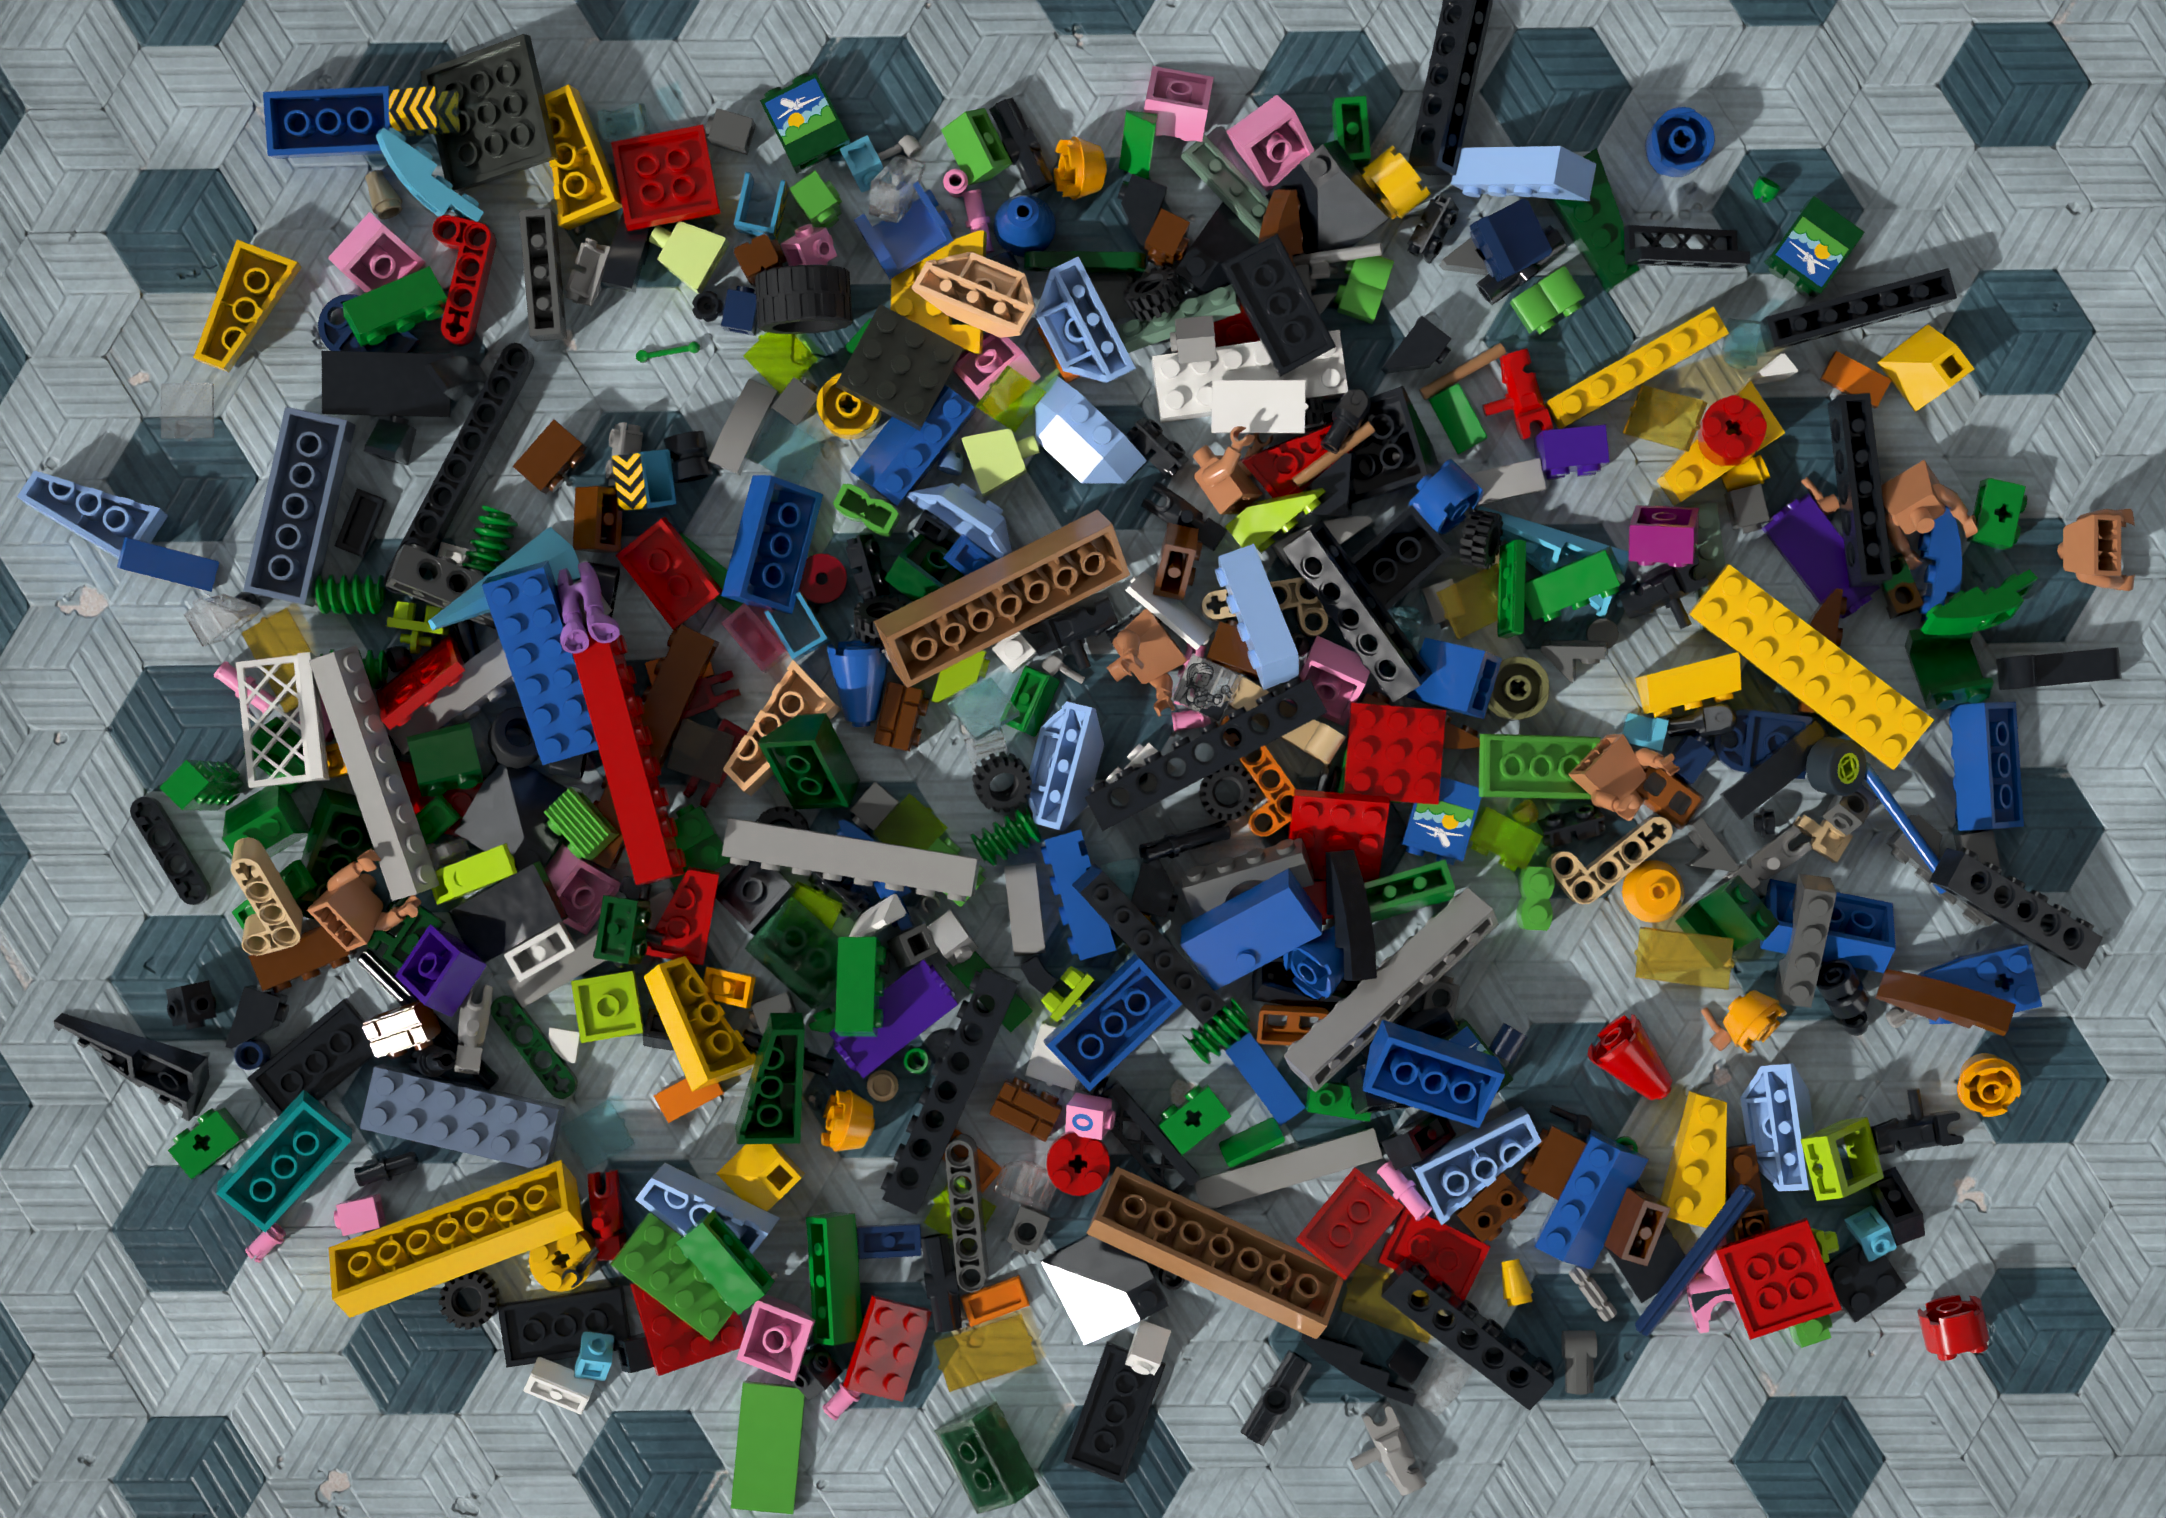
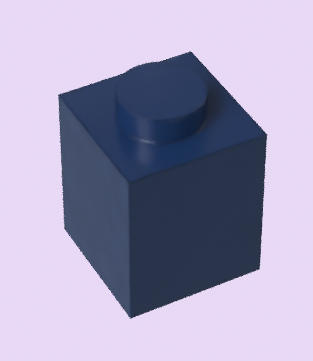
M737 286L736 290L728 289L721 327L724 331L755 336L758 322L755 289L745 286Z
M1695 734L1694 737L1691 735L1683 736L1672 751L1675 757L1672 762L1680 768L1674 775L1687 784H1693L1715 755L1709 749L1711 744L1698 734Z

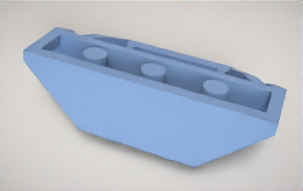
M1076 257L1051 269L1035 317L1063 371L1108 383L1135 370L1136 368L1080 258Z
M1057 375L1035 397L1036 441L1081 484H1125L1147 461L1117 427L1082 394Z
M950 483L911 491L907 494V501L923 511L927 509L952 526L951 530L960 536L962 534L966 535L998 560L1012 553L1006 520L1001 515L1004 510L989 500L986 504L975 498L977 492L967 485L961 483L958 487Z
M1066 702L1062 709L1055 713L1040 728L1029 769L1032 785H1030L1031 793L1030 795L1026 794L1029 806L1033 812L1032 817L1035 824L1064 831L1088 806L1085 797L1089 796L1090 793L1087 789L1094 785L1104 747L1095 708Z
M1793 1063L1762 1065L1740 1097L1747 1144L1753 1143L1755 1145L1759 1171L1773 1183V1186L1778 1191L1810 1190L1812 1181L1800 1140L1815 1133L1809 1089Z

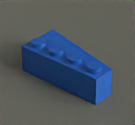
M1081 829L1045 839L1046 846L1040 848L1045 865L1051 864L1055 876L1049 877L1054 895L1060 894L1064 905L1058 907L1063 926L1070 925L1072 936L1068 937L1067 940L1072 956L1078 954L1081 961L1115 951L1116 947L1109 925L1072 886L1092 866Z

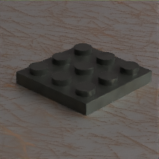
M879 304L838 379L836 387L920 431L964 348Z

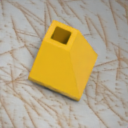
M1929 324L1925 325L1877 362L1887 377L1892 379L1891 382L1915 412L1975 369L1954 342Z
M746 1144L716 1173L740 1199L765 1211L773 1207L805 1175L777 1144Z

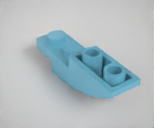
M383 127L378 131L376 139L389 166L401 183L419 202L438 217L444 215L447 209H449L461 218L479 221L484 212L478 208L480 204L474 198L467 194L460 196L452 190L453 185L448 180L439 175L435 178L431 176L437 164L432 161L433 156L428 151L419 146L414 149L404 142L406 137L394 128L390 127L387 130Z

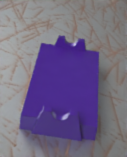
M1809 493L1799 500L1797 498L1792 500L1772 515L1768 523L1762 527V530L1818 604L1833 589H1843L1842 596L1847 597L1845 615H1840L1839 619L1852 615L1861 606L1872 600L1870 595L1880 589L1879 586L1849 588L1844 539Z
M923 959L884 990V996H879V1009H883L884 1020L883 1027L878 1028V1037L839 1036L835 1032V1028L829 1032V1035L834 1040V1048L843 1057L849 1068L855 1072L858 1071L864 1078L959 1003L953 997L955 993L933 964L929 966L925 959Z

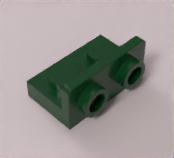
M603 895L594 958L625 964H641L642 958H644L647 952V941L645 938L647 927L652 919L651 902Z

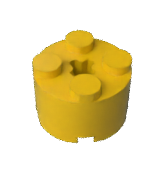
M1393 145L1362 169L1364 172L1362 174L1363 178L1374 194L1379 193L1382 196L1380 202L1392 220L1397 216L1400 219L1431 195L1427 187L1423 189L1419 183L1421 178L1400 152L1396 153Z
M839 373L830 378L820 389L817 396V411L825 427L832 434L843 439H859L875 430L880 421L882 411L837 388V381L842 374ZM849 399H852L854 404L857 405V408H852L851 413H847L845 408H842V405H847Z
M584 1229L530 1250L529 1265L534 1278L548 1291L563 1292L574 1289L571 1286L577 1281L576 1275L570 1272L562 1280V1274L570 1266H576L595 1246V1240ZM561 1253H568L570 1259L566 1262H560L558 1256ZM597 1256L584 1271L583 1280L576 1287L581 1285L592 1274L596 1266Z

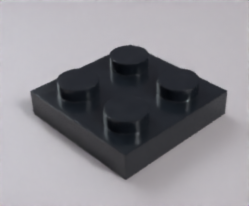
M749 860V866L736 865L718 885L716 899L749 933L755 936L797 889L779 871L762 869L761 862Z
M1858 1241L1832 1258L1830 1262L1825 1263L1838 1300L1854 1323L1907 1288L1885 1255L1869 1261Z

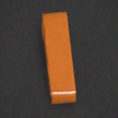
M1228 716L1222 719L1220 726L1230 720ZM1225 731L1223 734V739L1230 747H1235L1234 742L1240 740L1235 733L1229 735ZM1266 746L1259 748L1261 756L1256 762H1249L1245 757L1238 759L1267 799V802L1253 811L1248 819L1250 830L1255 835L1261 837L1273 834L1290 822L1291 813L1287 814L1281 810L1280 801L1286 795L1294 796V789H1296ZM1267 770H1273L1279 776L1278 784L1273 788L1266 787L1262 782V775ZM1261 813L1267 814L1271 819V827L1265 832L1259 831L1254 825L1255 818Z

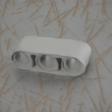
M1036 863L1004 866L1014 957L1046 953Z

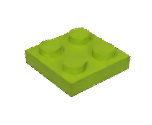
M635 970L571 981L581 1043L644 1032Z

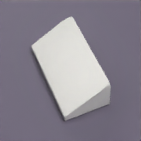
M1781 353L1749 377L1747 383L1751 381L1753 385L1782 381L1797 373L1798 369L1785 353Z
M893 894L861 913L856 919L849 937H870L904 917L906 911L898 896Z
M538 1357L523 1391L582 1414L596 1380L575 1378L574 1370Z

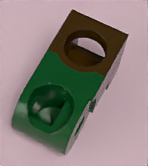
M1901 554L1890 557L1892 580L1881 585L1888 605L1886 609L1890 619L1917 611L1924 605L1909 567Z

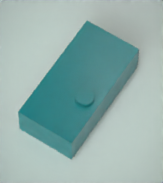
M303 1090L218 1181L216 1194L266 1233L352 1141V1128Z

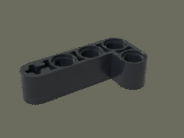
M2119 647L1996 659L1999 690L2122 679Z

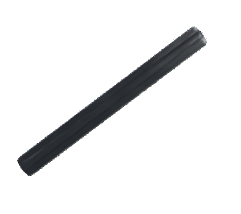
M367 949L357 958L358 964L401 1006L419 1000L371 950ZM433 1013L441 1027V1033L434 1038L446 1050H451L456 1056L457 1047L460 1045L458 1036ZM482 1059L479 1075L471 1074L486 1089L492 1088L499 1080V1076Z

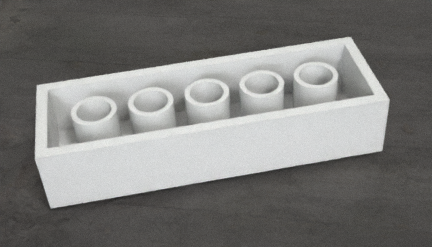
M1340 330L1328 331L1336 345L1335 348L1281 377L1277 374L1261 341L1216 347V360L1179 364L1178 353L1152 356L1160 423L1212 416V410L1209 409V404L1212 403V380H1306V400L1342 398L1348 391Z

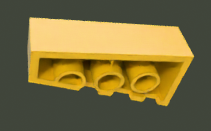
M568 84L545 94L544 98L558 154V159L549 161L554 180V199L557 201L558 226L566 230H572L622 208L620 192L580 92Z
M236 240L193 358L201 363L229 373L302 268L301 265L294 260Z
M1749 381L1743 385L1735 395L1753 402L1761 410L1767 423L1765 438L1757 450L1758 452L1785 434V431L1753 383ZM1733 428L1726 431L1729 436L1737 432ZM1697 435L1689 446L1662 473L1657 482L1673 506H1675L1735 466H1719L1706 459L1699 449Z
M1691 1091L1688 1093L1660 1201L1671 1208L1667 1218L1707 1228L1725 1205L1727 1102Z

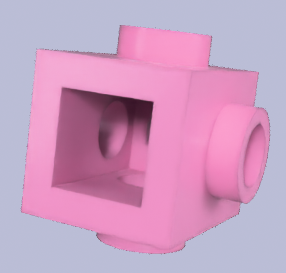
M812 224L801 226L794 231L796 235L781 243L789 266L828 265L827 262L837 256L833 246V239L826 227H813Z

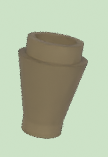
M381 170L368 173L365 176V180L368 185L373 213L377 214L380 219H390L397 216L402 211V199Z

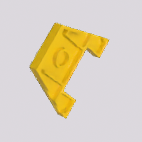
M979 230L953 239V242L891 279L890 310L961 346L964 350L983 355V330L971 325H952V317L947 316L911 288L926 261L934 259L938 261L949 256L973 252L986 257L987 232Z

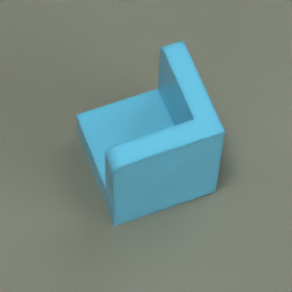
M1629 713L1626 715L1622 734H1624L1630 746L1649 748L1660 752L1663 748L1669 720L1648 718Z

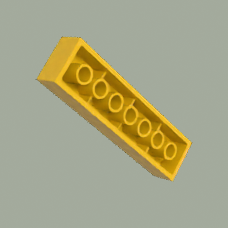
M1726 564L1687 614L1892 770L1898 766L1934 721L1933 718L1730 564Z
M559 1160L331 1246L328 1249L332 1300L351 1318L580 1232L584 1228L577 1179L563 1161Z

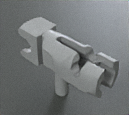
M1792 826L1747 859V864L1739 865L1740 868L1737 871H1730L1723 879L1727 882L1740 875L1753 890L1761 884L1759 880L1769 879L1804 856L1812 849L1809 842H1803L1790 851L1788 843L1802 833L1799 828Z
M484 985L480 1004L472 1002L473 987L461 1004L458 1023V1042L460 1045L457 1047L454 1072L479 1075L483 1049L480 1047L484 1045L488 1030L493 987L489 985Z
M1387 1402L1383 1405L1386 1415L1382 1422H1374L1368 1413L1361 1415L1376 1447L1350 1460L1355 1470L1376 1460L1379 1463L1383 1462L1387 1469L1385 1472L1386 1476L1394 1483L1400 1494L1404 1496L1419 1490L1427 1483L1419 1468L1408 1469L1416 1459L1390 1403Z

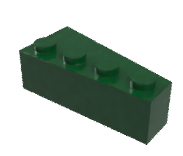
M1595 148L1583 156L1585 159L1596 164L1590 201L1545 198V200L1608 293L1633 277L1640 269L1638 265L1625 264L1624 224L1598 150Z

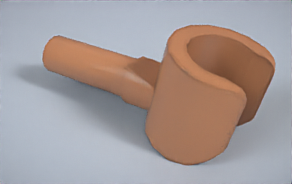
M1808 477L1801 481L1814 496L1816 504L1825 515L1836 512L1840 507L1834 494L1823 497L1822 493Z
M1708 1007L1701 1010V1013L1715 1032L1709 1041L1719 1051H1722L1730 1044L1731 1037L1720 1027Z

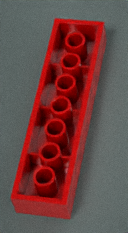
M587 632L589 639L588 648L583 652L572 654L636 885L651 884L683 875L686 859L682 848L677 849L674 837L678 836L675 820L673 817L669 818L666 806L670 805L668 793L665 787L661 788L658 775H661L659 761L656 756L652 757L649 745L653 744V739L649 727H644L641 714L645 713L640 696H635L632 684L636 683V677L632 666H627L624 654L628 653L625 638L623 635H619L616 640L610 643H600L594 640L589 632Z

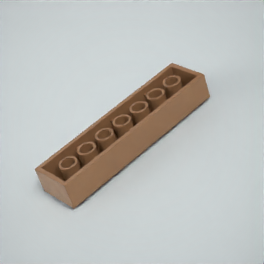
M1097 509L874 621L895 673L905 686L909 688L1130 576L1112 523Z
M1116 1167L1111 1175L1086 1233L1314 1339H1317L1328 1326L1344 1282L1342 1277L1318 1258L1120 1167Z

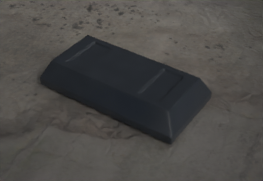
M357 488L334 546L364 558L387 500Z

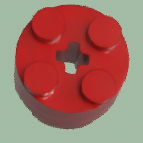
M1731 395L1714 402L1705 412L1698 427V445L1701 453L1710 462L1719 466H1739L1748 462L1755 455L1765 438L1767 423L1763 413L1753 402L1738 395ZM1732 428L1737 431L1736 434L1733 433L1730 436L1726 433L1727 429L1730 430Z
M1064 1132L1049 1147L1046 1165L1049 1178L1055 1187L1064 1193L1081 1196L1090 1194L1101 1187L1107 1178L1110 1160L1108 1149L1102 1140L1081 1137L1076 1133L1065 1134ZM1078 1154L1082 1155L1083 1161H1087V1164H1082L1081 1169H1075L1074 1164L1069 1163V1160H1074L1075 1155Z
M1960 1295L1946 1296L1926 1303L1925 1311H1922L1921 1308L1918 1309L1917 1313L1926 1350L1937 1354L1938 1360L1948 1361L1956 1358L1957 1354L1981 1353L1988 1349L1987 1342L1990 1336L1982 1303L1978 1297L1969 1295L1970 1301H1961Z

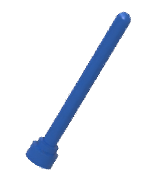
M1866 762L1864 779L1931 872L1934 873L1939 859L1872 766ZM1933 884L1939 892V894L1946 892L1940 887Z

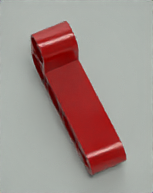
M443 215L438 217L433 223L432 232L434 237L445 247L459 250L441 322V331L443 336L457 346H465L475 336L497 239L495 234L483 223L451 215ZM449 225H455V235L449 239L443 238L444 229ZM479 232H485L487 235L485 243L475 246L473 244L474 236ZM473 262L479 263L478 273L474 276H467V266ZM466 292L471 293V303L468 306L460 307V296ZM459 312L462 315L459 317L455 313ZM461 325L464 331L458 332L455 335L452 332L453 327L458 328Z

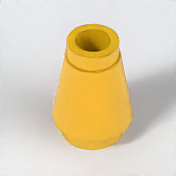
M1761 455L1752 457L1748 462L1735 466L1721 475L1727 492L1764 484V480L1770 478Z
M1515 1259L1501 1262L1503 1300H1507L1508 1307L1532 1302L1531 1294L1534 1292L1520 1264V1260Z

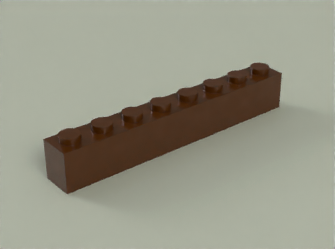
M680 625L678 630L674 629L667 642V646L670 649L666 657H661L655 667L654 674L657 677L652 687L648 686L645 689L641 698L645 712L641 714L644 727H649L653 739V744L649 745L652 757H657L661 769L684 721H679L683 712L688 711L698 687L694 688L696 682L699 680L700 675H702V679L720 643L683 625ZM605 776L601 788L605 790L600 801L595 800L593 804L607 818L611 825L615 827L619 835L598 856L590 861L607 869H616L625 849V843L607 777Z

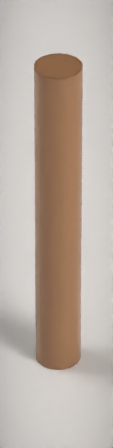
M1501 343L1495 345L1419 389L1421 396L1424 400H1427L1505 355L1506 350Z
M1367 421L1358 430H1355L1346 437L1337 454L1329 451L1292 479L1301 488L1374 433L1375 429Z

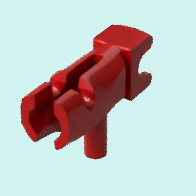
M1528 348L1499 357L1502 383L1506 384L1508 393L1505 394L1503 399L1483 404L1484 415L1487 417L1513 409L1516 418L1514 421L1520 440L1530 437L1529 426L1531 422L1538 423L1541 431L1553 430L1549 411L1545 408L1536 373H1525L1522 371L1525 366L1532 363Z
M618 1169L605 1172L606 1192L603 1195L599 1193V1189L602 1187L600 1171L587 1174L589 1202L593 1217L592 1227L595 1229V1232L600 1234V1237L595 1239V1247L600 1250L597 1255L598 1261L613 1260L627 1242L626 1233H619L624 1223Z

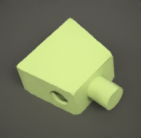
M682 221L677 223L673 232L659 225L656 226L649 238V242L662 248L658 256L659 262L697 294L703 292L730 245L725 237Z
M1011 428L961 438L983 497L988 496L1027 473L1023 459L1040 453L1034 435L1016 441Z

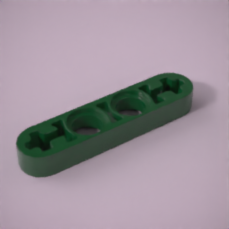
M1030 251L1024 253V269L1034 272H1050L1051 269L1076 257L1080 258L1086 272H1143L1146 270V254L1140 252Z
M503 995L496 998L490 1008L493 1019L548 1092L558 1099H565L573 1095L578 1087V1080L575 1074L554 1051L550 1041L525 1008H522L518 1000L511 995ZM500 1003H511L513 1008L510 1012L516 1019L521 1015L524 1020L515 1023L510 1029L507 1024L513 1021L507 1014L504 1016L499 1014V1011L502 1009ZM526 1025L532 1029L533 1038L529 1043H522L518 1040L516 1032L520 1026ZM545 1050L551 1054L552 1063L548 1068H541L536 1064L535 1057L539 1051ZM559 1065L562 1070L556 1073L561 1079H569L570 1083L567 1085L569 1091L566 1092L564 1089L558 1091L555 1087L558 1084L555 1076L552 1075L547 1079L545 1074L554 1070Z

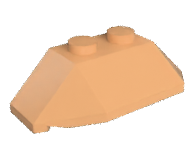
M973 252L949 256L938 261L936 259L926 261L911 287L913 291L947 316L1000 338L1021 335L1036 309L1025 273Z

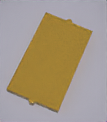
M1641 385L1634 406L1630 408L1631 413L1623 434L1689 452L1695 434L1701 427L1699 424L1708 402Z
M1499 562L1492 565L1491 568L1477 572L1436 592L1445 611L1444 617L1449 620L1457 639H1461L1498 620Z
M288 608L279 611L269 618L262 617L260 623L241 633L256 660L297 655V653H312ZM294 663L282 664L274 676L287 685L295 676ZM274 665L264 666V668L270 671ZM271 678L268 683L276 697H278L284 687ZM295 683L294 686H293L291 689L294 690V691L297 693V688H296V683ZM290 692L280 702L285 713H289L298 707V698Z
M1640 927L1638 948L1634 952L1637 956L1635 977L1729 990L1731 968L1735 965V962L1732 961L1734 939Z
M1360 1262L1351 1283H1347L1348 1292L1341 1311L1428 1344L1431 1335L1381 1297L1382 1283L1388 1278L1390 1273ZM1423 1290L1413 1292L1418 1297H1424L1428 1294Z
M1022 1313L934 1341L940 1361L938 1369L943 1371L949 1392L1037 1364L1031 1344L1033 1337L1028 1334Z

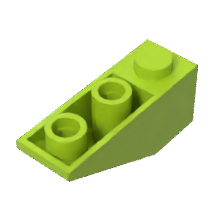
M1321 488L1256 501L1230 521L1225 528L1242 548L1254 544L1256 550L1258 549L1260 553H1263L1275 543L1272 537L1277 532L1287 533L1298 523L1295 519L1296 516L1302 511L1308 515L1321 504L1318 498L1325 493V490Z
M507 843L435 871L439 886L431 888L437 905L469 895L516 874L515 861L508 849Z

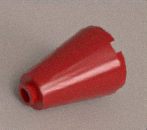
M1631 1014V1019L1624 1015L1609 1023L1597 1035L1601 1040L1596 1047L1592 1043L1589 1046L1587 1055L1595 1065L1647 1099L1661 1100L1671 1092L1673 1079L1640 1020L1635 1015Z

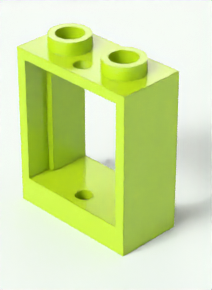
M1868 1117L1840 1120L1800 1139L1817 1201L1845 1198L1884 1178ZM1842 1137L1854 1176L1849 1180H1846L1836 1140ZM1819 1163L1823 1166V1170L1819 1168Z

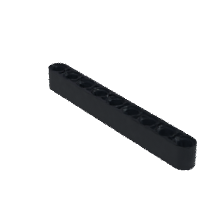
M510 343L502 350L385 573V585L397 553L404 544L408 546L409 544L420 545L427 550L428 554L433 556L438 550L533 369L534 357L522 344ZM523 352L525 355L524 362L520 366H512L511 357L513 354ZM509 380V390L505 394H498L496 387L499 381ZM488 407H494L496 413L494 419L490 422H483L482 412ZM478 434L481 438L480 446L475 450H469L467 446L468 439L472 435ZM459 462H464L466 465L465 474L462 477L455 478L453 475L454 466ZM444 490H450L452 494L451 501L447 505L441 506L438 501L439 494ZM434 517L437 521V527L432 533H426L424 523L427 519ZM419 568V574L422 578L427 570L426 568ZM386 586V588L392 593H396L402 596L408 595Z

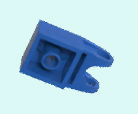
M2015 943L1956 957V959L1918 974L1979 991L2016 1004L2014 1013L2042 1007L2029 947L2026 944ZM2000 976L2003 978L2002 986L1996 987L1995 980H2000ZM1940 1017L1936 1021L1928 1019L1929 1024L1953 1023Z

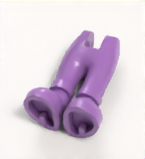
M588 562L578 564L581 578L579 583L574 584L567 568L560 570L558 575V596L563 611V620L566 624L561 632L560 642L563 650L569 653L583 652L589 646L588 634L582 623L583 617L579 601L582 599L585 615L587 616L588 632L594 640L600 643H610L616 640L620 634L619 624L613 618L604 614L599 580L595 570Z

